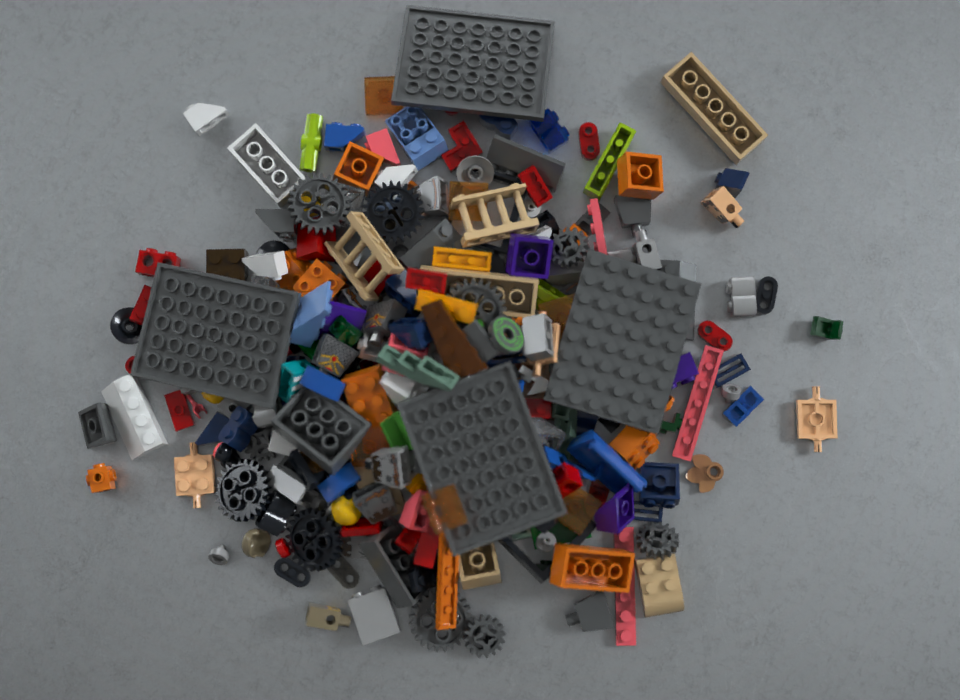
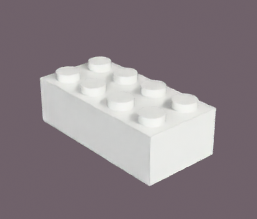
M256 123L227 148L280 208L288 202V198H293L289 195L290 191H294L293 185L299 186V179L305 182V176Z

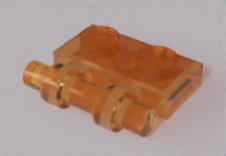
M454 484L435 490L437 499L431 500L429 493L422 495L424 502L422 505L424 510H427L430 518L429 524L430 527H433L435 534L443 532L441 524L444 522L447 523L449 529L468 523ZM437 505H440L444 515L439 518L434 508Z

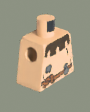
M724 186L713 189L700 202L722 224L730 222L735 228H738L744 222L738 214L742 207Z

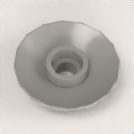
M469 156L463 159L457 166V180L461 186L468 190H482L493 181V165L482 156Z

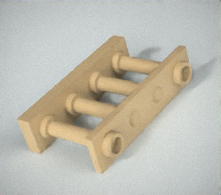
M514 183L504 188L466 196L461 194L452 198L450 210L459 208L466 230L461 239L463 248L510 238V233L526 235L537 231L539 226L538 218L531 219L528 217L521 197L527 187L526 183ZM514 198L520 221L514 223L510 221L503 199ZM496 202L502 225L494 227L491 224L485 203ZM478 206L484 225L483 229H473L466 207Z
M350 211L346 216L351 225L338 242L326 241L324 245L357 289L359 296L365 301H377L379 297L374 292V289L387 274H401L404 268L364 213ZM357 231L361 241L348 255L343 247ZM368 246L371 250V255L358 270L353 261ZM378 260L382 265V269L368 284L363 276Z

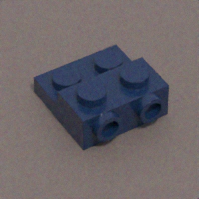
M644 462L640 467V475L647 480V487L639 492V504H644V507L647 508L655 507V504L663 505L667 509L674 508L680 501L679 464Z

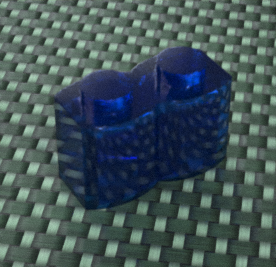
M547 108L544 113V122L529 120V125L550 154L569 141L568 136L570 134L565 126L561 127L558 123L559 117L556 112Z

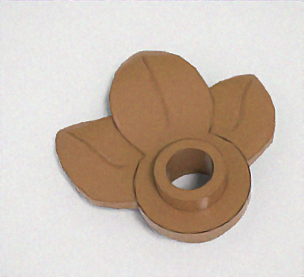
M693 455L692 462L694 467L688 470L685 478L692 483L699 484L700 493L709 492L714 488L716 481L723 477V467L717 462H712L706 455ZM712 468H715L717 470V474L715 476L711 475L710 470Z

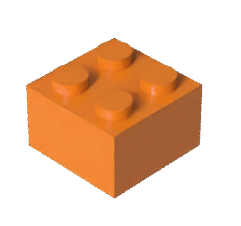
M349 141L335 170L333 181L337 178V183L344 184L345 187L367 197L375 177L381 169L384 157Z
M626 151L617 160L619 196L654 200L664 192L662 155Z
M626 426L609 445L630 466L636 469L644 464L645 459L650 454L656 452L660 442L653 433Z

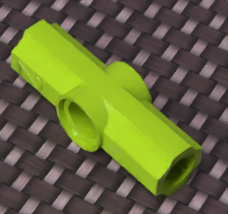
M310 113L306 116L305 131L301 137L300 171L313 173L317 170L318 155L322 148V115Z

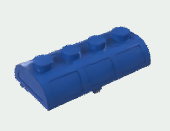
M589 430L576 436L568 445L566 450L595 476V480L599 479L614 494L619 492L628 483L633 486V492L635 493L641 492L642 489L647 487V480L599 437L595 431Z

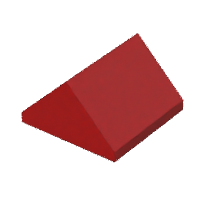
M317 216V217H314V218H312V219L316 220V219H319L320 217ZM299 223L296 259H318L319 261L335 262L334 257L329 254L324 243L326 241L336 242V227H334L333 233L327 229L325 235H323L321 230H319L318 235H315V230H311L308 234L307 227L301 230V223Z

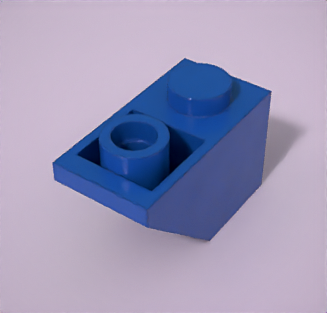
M339 122L326 124L324 147L326 151L345 152L349 141L356 144L365 136V129L360 124L355 123L350 124V126Z

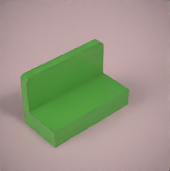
M399 411L394 412L380 423L390 448L408 446L409 450H413Z

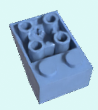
M405 107L384 120L418 171L449 151L444 138L422 108Z
M330 281L325 282L301 297L290 335V343L311 347L313 341H317L319 329H323L325 324V316L328 317L331 312L329 302L331 301L333 290H330Z

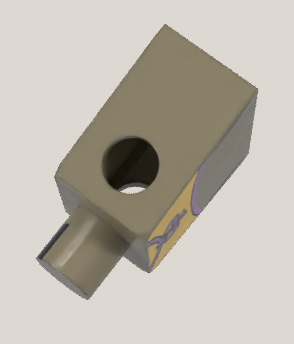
M309 602L305 618L306 626L337 631L338 626L349 628L351 616L341 614L339 608ZM329 615L334 616L331 621H327L326 618Z

